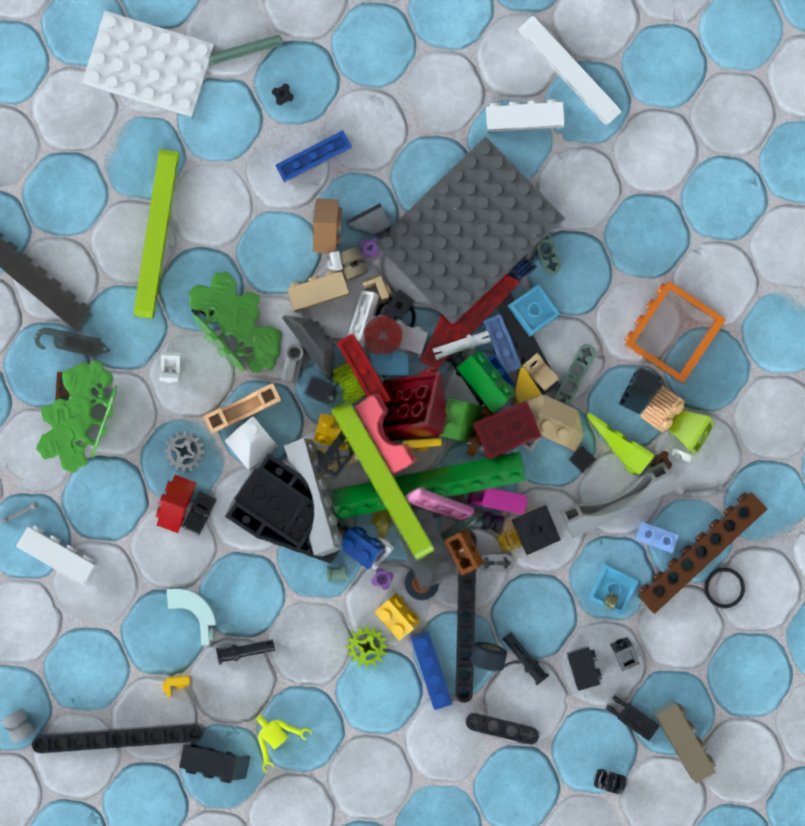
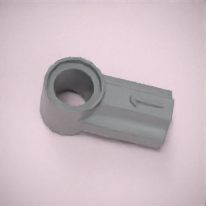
M292 344L287 348L281 379L298 382L304 356V350L300 345ZM293 347L300 349V356L298 358H293L290 355V350Z

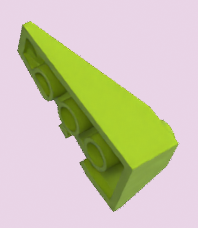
M588 412L586 414V418L620 462L626 466L624 470L633 476L635 473L640 475L655 455L636 442L627 440L625 435L611 429V426Z

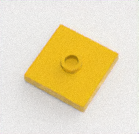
M440 438L403 441V444H409L411 449L417 448V452L428 451V447L442 446Z

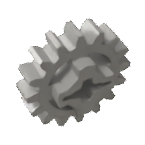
M183 431V435L176 432V438L170 436L171 442H165L168 446V449L163 450V452L168 453L165 460L170 459L169 466L176 465V471L180 467L182 472H186V468L193 471V465L199 467L198 461H204L201 454L206 453V451L201 450V447L205 444H199L200 437L193 438V432L189 436L187 431ZM186 438L183 444H175L178 440ZM193 442L197 447V453L193 451ZM187 446V451L192 455L182 456V452L177 448H185ZM172 450L177 454L176 460L173 458ZM186 459H194L189 464H183Z

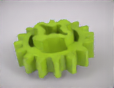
M366 625L365 630L358 627V633L352 631L354 637L347 639L351 642L350 645H346V648L351 649L348 656L353 655L352 662L358 660V666H361L362 663H365L366 668H368L369 663L376 666V660L382 662L383 660L380 656H386L387 654L383 651V649L388 648V645L383 644L387 639L386 637H380L382 631L375 632L376 627H373L372 630H369L368 625ZM362 634H368L365 639H357ZM374 637L378 639L380 648L375 646ZM367 642H370V646L373 647V649H368L367 651H364V647L361 644H366ZM354 645L356 647H359V650L361 652L360 656L356 654L354 650ZM369 654H377L372 659H366Z

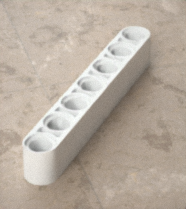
M531 16L518 28V31L605 125H608L621 113L618 106L534 16Z

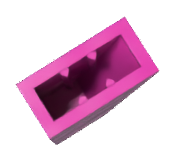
M490 488L468 493L466 503L524 515V511L527 508V496Z

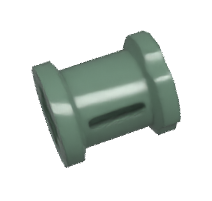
M346 565L332 568L327 566L328 583L339 580L347 582Z

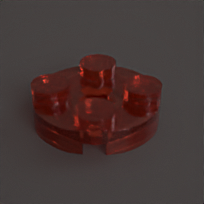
M388 316L376 317L365 327V344L374 354H392L401 345L402 329L397 321ZM381 331L388 333L386 340L378 338Z

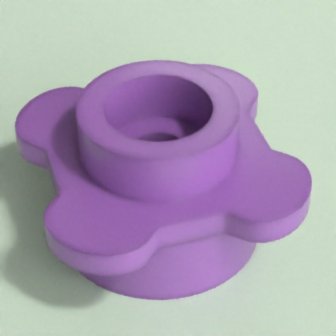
M378 239L361 240L360 245L362 246L361 253L363 258L379 256L378 245L375 243Z
M377 568L375 578L371 582L374 586L378 585L383 590H387L389 582L393 579L394 575L392 572H385L383 568Z

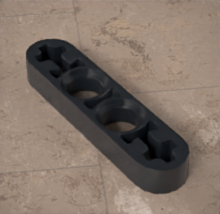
M470 713L466 717V725L472 731L531 745L535 744L539 739L537 729L532 726L479 713ZM474 716L480 722H483V718L487 719L484 723V730L481 729L482 725L480 724L472 727L469 719H473ZM490 721H496L499 725L498 729L494 732L489 731L487 728ZM513 725L517 728L516 735H507L506 729L508 726ZM520 727L524 728L523 732L529 733L532 730L536 737L531 738V741H529L527 736L522 735V739H519Z

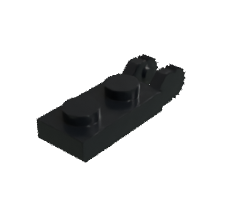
M614 695L612 699L622 705L624 709L621 713L609 705L606 706V709L614 714L622 723L649 741L660 725L631 704L625 703Z

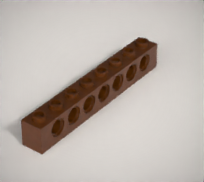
M744 492L737 498L738 503L734 507L730 505L723 511L724 516L720 520L716 518L709 524L710 529L706 533L702 531L695 537L696 542L692 546L689 544L681 550L682 555L678 559L675 557L666 564L668 568L664 572L661 570L652 577L654 581L650 585L646 583L638 590L640 594L637 597L652 613L655 614L768 510L752 492L748 494ZM741 507H745L748 511L747 516L744 518L740 517L738 513ZM727 520H731L734 524L733 529L727 531L724 527ZM713 533H717L720 537L719 542L713 544L710 540ZM699 546H703L706 550L705 555L702 557L696 554V549ZM685 559H689L692 563L691 568L688 570H684L682 567V562ZM671 572H675L678 577L674 583L668 581V575ZM657 585L663 587V593L660 596L654 594V588Z

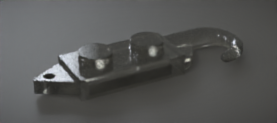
M49 327L39 329L34 337L36 346L43 350L46 347L40 343V337L42 335L54 336V345L60 350L93 357L111 351L101 342L100 338Z

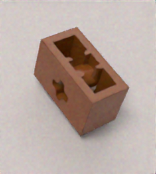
M468 530L459 532L444 540L461 576L485 564Z

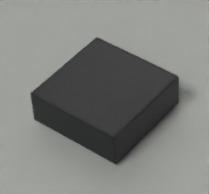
M583 446L569 459L582 473L596 460Z

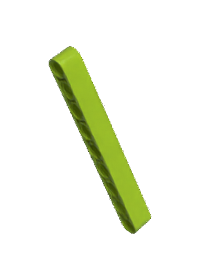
M159 149L134 306V316L153 319L155 315L179 162V151Z
M347 400L331 409L334 418L416 560L433 552L434 549L350 402Z

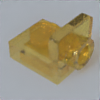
M388 510L377 511L372 514L371 524L376 525V529L379 530L378 538L385 539L390 529L391 515Z
M515 528L497 535L498 544L503 552H508L522 546Z

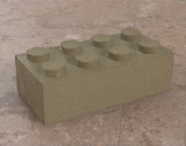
M671 701L653 712L690 778L696 784L716 773L714 769L716 764L709 754H705L704 750L707 748L703 741L694 735L697 731L692 722L686 721L685 716L687 714L682 705Z

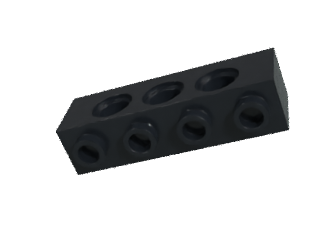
M311 376L304 394L329 405L330 402L334 403L338 392L333 384Z

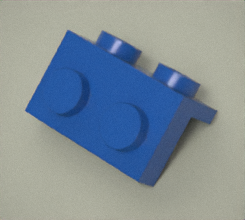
M355 526L349 528L342 539L343 549L341 550L366 569H370L378 555L384 552L386 548L379 539L366 534L367 531L362 527Z

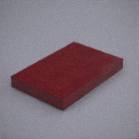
M527 401L473 423L488 460L542 437Z

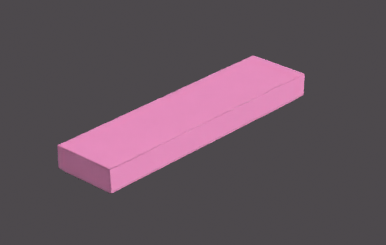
M421 488L406 496L408 503L459 521L474 514V508Z

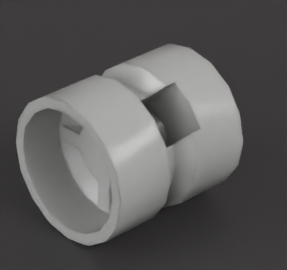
M23 708L1 719L5 729L10 730L8 735L13 744L35 732L31 722H26L28 717Z

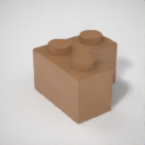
M316 198L313 220V252L332 253L336 251V246H340L341 234H337V231H341L342 207H339L338 199Z

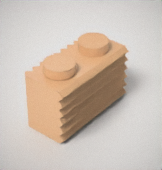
M662 386L640 417L663 433L671 427L675 415L682 412L685 401Z

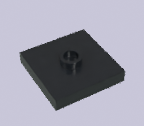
M546 505L512 519L526 555L561 540Z

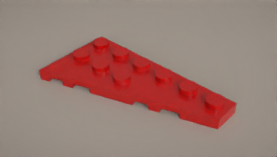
M505 275L454 325L442 314L420 362L438 370L451 355L436 360L434 355L442 351L433 353L432 348L443 346L471 335L521 281Z

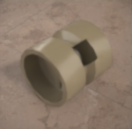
M359 247L340 253L341 263L344 267L342 272L346 281L369 272L365 262L361 261L363 256Z

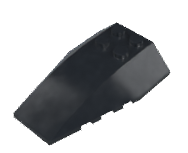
M267 453L253 468L234 496L225 517L258 539L331 564L340 550L325 556L314 555L309 536L314 522V501L308 483L300 473L270 453ZM333 511L337 518V528L346 534L349 528L341 519H338L337 514Z

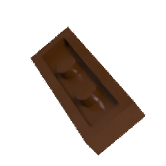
M487 405L484 406L481 413L483 419L494 415ZM477 433L475 436L471 435L466 444L469 447L466 454L472 457L480 445Z

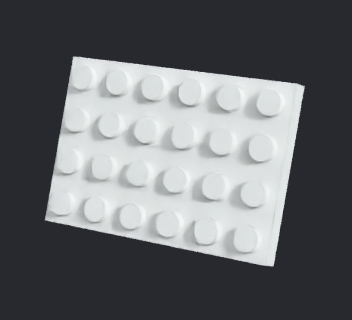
M104 11L82 84L192 118L210 62L209 57L215 45Z

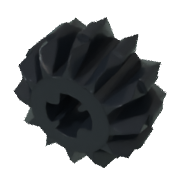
M598 769L594 776L593 785L598 789L620 795L623 794L626 787L627 778L621 774Z

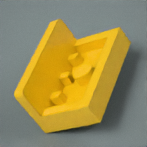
M320 414L315 431V442L322 445H331L341 432V428L333 415ZM341 445L339 449L349 450V445Z
M397 593L374 612L399 641L421 622L417 614L408 607L405 600Z

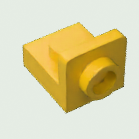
M191 675L168 676L166 681L163 682V693H167V698L173 696L172 686H175V689L187 688V685L191 684Z

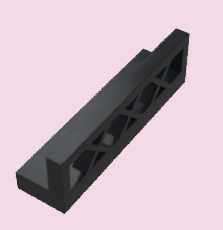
M342 430L313 467L318 472L323 470L333 479H336L355 453L349 442H344L346 437ZM341 445H349L350 453L348 455L340 456L339 447ZM330 460H337L338 469L335 473L326 467Z

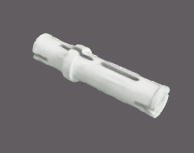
M486 330L485 332L473 336L467 335V338L432 348L433 353L442 351L434 356L438 360L469 348L473 350L475 346L490 343V337L482 339V337L488 336L489 333Z

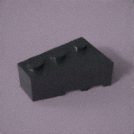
M642 367L636 369L619 405L639 414L651 397L660 391L663 384L660 382L662 377Z
M186 744L183 745L179 768L185 769V772L189 774H196L198 772L203 774L202 777L210 779L218 777L221 782L231 783L233 780L246 779L250 756H238L229 751L222 752L214 748Z

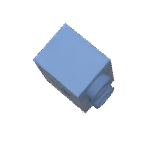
M640 521L634 540L673 553L679 535Z

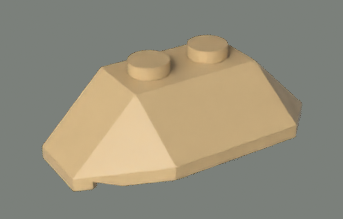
M546 395L528 400L527 403L542 437L577 452L584 436L578 410Z

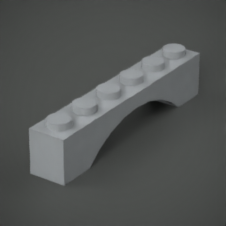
M302 438L285 445L289 464L302 474L313 496L314 522L309 537L314 555L325 556L343 549L342 536L337 529V518L333 514L331 507L332 500L328 496L326 489L327 482L323 478L322 472H318L313 468L319 461L316 454V444L311 439Z
M662 462L646 470L633 486L616 497L598 503H577L560 511L571 537L575 538L677 488L671 472L666 464Z

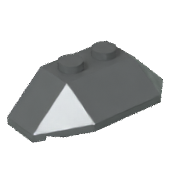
M284 315L282 319L329 380L332 376L335 356L333 347L335 343L329 336L325 338L322 334L324 329L318 321L314 323L312 319Z

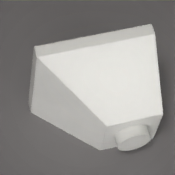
M254 416L225 440L248 470L258 464L267 453H271L279 447Z

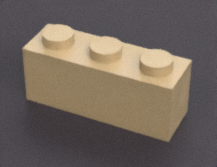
M334 270L327 272V276L322 278L319 275L308 279L309 282L303 284L301 281L290 284L291 288L287 289L294 312L349 295L342 271Z

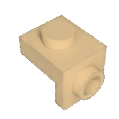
M371 276L366 279V282H363L366 290L377 287L383 304L390 302L389 295H392L388 284L384 285L381 276Z

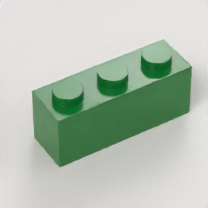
M481 350L472 354L457 367L492 413L499 410L516 395L512 386L503 379L499 370L491 364L488 357Z

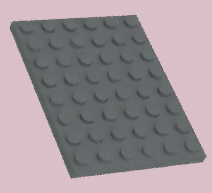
M484 137L389 229V233L381 236L375 243L445 318L454 325L565 218L487 137Z

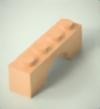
M271 383L203 417L211 434H214L281 402L282 399L274 383Z

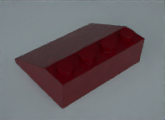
M441 372L383 380V385L392 399L385 404L389 411L383 421L384 432L391 441L443 434L447 415Z

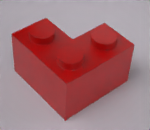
M174 475L172 482H167L166 494L162 493L159 500V505L161 506L158 507L155 517L158 518L156 526L179 533L197 482L178 475Z

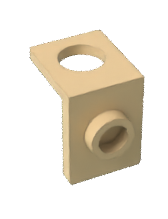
M538 353L523 365L528 374L544 391L559 380L558 376L544 363ZM538 360L533 367H530L534 361Z

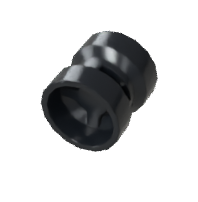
M486 511L481 529L486 531L492 530L494 533L500 534L505 516H495L491 512Z

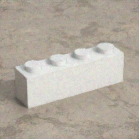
M558 99L547 100V103H539L538 100L528 101V104L509 102V105L501 106V103H491L490 106L486 107L487 132L563 128V102H558Z
M36 525L34 527L28 526L16 547L81 585H85L97 565L93 562L94 559L86 554L81 556L76 553L77 549L69 544L67 546L60 543L61 540L54 535L49 537L43 534L44 530Z

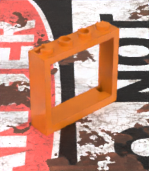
M668 281L666 284L662 283L657 289L656 293H658V296L655 300L651 299L645 307L648 311L644 316H639L635 322L637 327L634 332L629 331L624 339L626 341L624 346L683 384L726 319ZM669 290L715 320L680 373L634 343Z

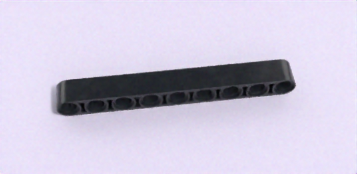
M468 531L473 536V542L477 548L476 535L472 531ZM476 569L469 572L472 574V580L469 583L462 581V576L458 570L455 694L458 701L462 703L469 702L473 697L474 665L471 663V656L474 648ZM470 592L472 599L469 602H463L461 600L462 593ZM469 611L471 619L466 622L461 620L462 612ZM464 630L471 633V637L467 641L460 638V633ZM468 650L471 655L469 659L463 660L459 656L460 652ZM462 669L469 670L470 676L467 679L460 678L459 672ZM461 689L469 690L470 694L467 698L459 696Z
M195 722L41 734L33 739L32 749L36 753L42 754L196 742L203 737L205 729L202 724ZM197 727L200 730V736H192L191 728ZM172 729L180 730L181 737L174 738L171 734ZM154 730L161 732L162 738L160 740L153 738L152 732ZM140 732L143 736L142 741L134 740L133 733ZM120 733L123 736V742H116L114 734ZM96 735L103 736V744L95 742ZM77 736L84 738L85 744L83 746L76 743ZM60 737L65 740L64 747L57 745V738ZM38 739L45 740L46 747L44 749L38 746Z

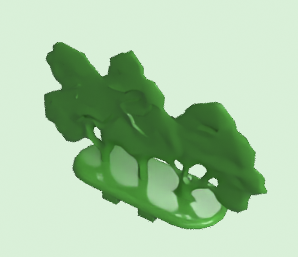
M228 272L214 273L211 280V288L197 284L188 292L190 307L193 310L206 313L205 321L197 315H192L193 320L206 334L204 339L208 343L213 342L219 348L217 353L221 357L226 356L242 372H245V367L238 359V356L248 358V366L253 373H259L265 368L269 370L274 369L276 365L275 359L280 355L281 331L271 326L257 327L255 325V320L259 318L257 305L260 302V295L246 292L238 296L236 292L237 283ZM214 310L215 313L210 316V311ZM210 323H219L222 330L220 336L209 327ZM227 335H232L237 339L238 347L233 352L222 341ZM243 341L244 345L240 347V342ZM252 347L254 351L246 353L245 350L242 352V349ZM255 355V358L251 359L249 356Z
M93 361L91 364L82 362L74 368L63 371V385L68 390L70 398L68 400L60 398L54 401L52 406L46 405L40 408L43 420L52 426V430L41 435L36 449L43 459L55 458L58 455L62 469L72 473H76L77 469L87 465V458L84 453L86 446H94L91 457H94L101 435L105 436L108 429L104 427L107 417L111 418L114 411L110 408L118 386L114 387L111 397L106 399L103 388L113 382V375L103 368L102 361ZM98 383L102 384L101 388L98 387ZM93 387H95L99 391L97 396H100V398H97L93 395ZM92 399L96 400L95 403H91L90 401ZM98 403L105 405L107 408L103 420H98L91 416L93 406ZM93 424L100 425L96 440H92L86 434ZM78 441H84V443L80 445Z

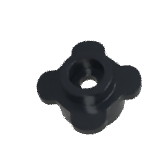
M283 84L282 87L273 88L272 94L276 97V104L279 106L294 99L288 84Z

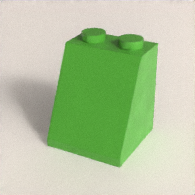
M447 398L445 427L443 434L439 435V437L467 443L470 436H475L476 431L473 430V423L482 420L483 416H481L484 407Z

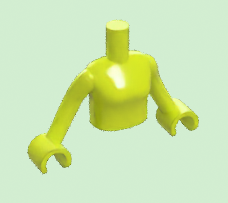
M262 714L259 715L256 721L262 726L258 740L264 759L262 763L263 771L268 773L264 768L266 764H270L274 768L273 763L269 759L266 742L274 750L289 737L283 729L300 735L303 740H306L303 733L308 731L312 735L311 730L307 727L298 729L279 719L268 723Z

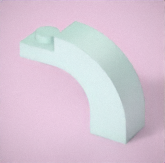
M167 589L168 609L185 608L192 611L200 623L201 645H210V640H214V633L209 625H216L217 620L209 602L200 594L189 589Z

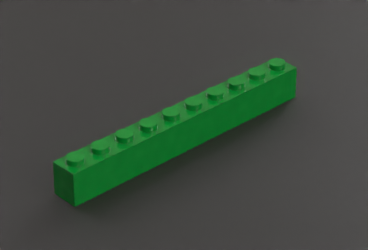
M521 451L499 455L489 460L485 458L393 478L406 499L408 494L419 488L443 497H450L526 481L524 460ZM372 482L333 490V507L338 519L387 510Z

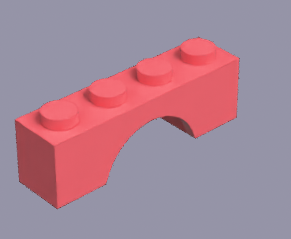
M380 394L372 395L355 406L357 416L366 426L365 430L369 437L373 438L376 444L375 447L379 454L384 457L385 464L390 472L392 471L393 474L398 473L418 461L409 444H396L386 436L383 421L389 410Z

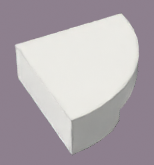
M339 251L330 253V260L327 261L328 269L334 271L342 270Z
M674 448L671 451V456L686 463H689L693 457Z

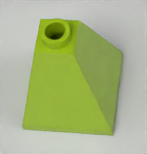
M682 410L680 414L675 415L672 425L668 430L696 457L715 423L707 415Z

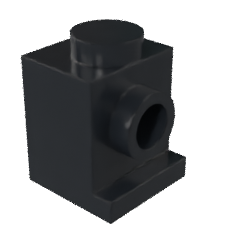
M399 289L385 307L388 310L386 314L394 320L397 318L402 320L415 303V300ZM401 302L403 304L402 308L397 309L395 307L396 303Z

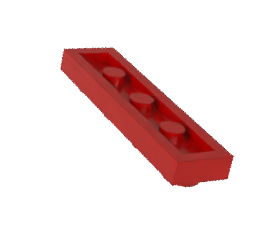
M352 333L336 342L366 396L369 398L372 395L380 394L385 404L391 401L389 393L356 335Z

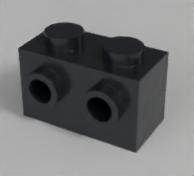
M586 646L566 652L578 691L601 685L599 680L602 679L600 668H596L594 661L597 660L594 649L590 650V647Z

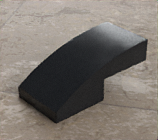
M199 491L182 528L200 536L217 499Z

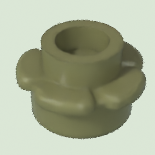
M614 592L611 595L607 593L604 605H607V610L608 608L614 610L619 596L614 594Z

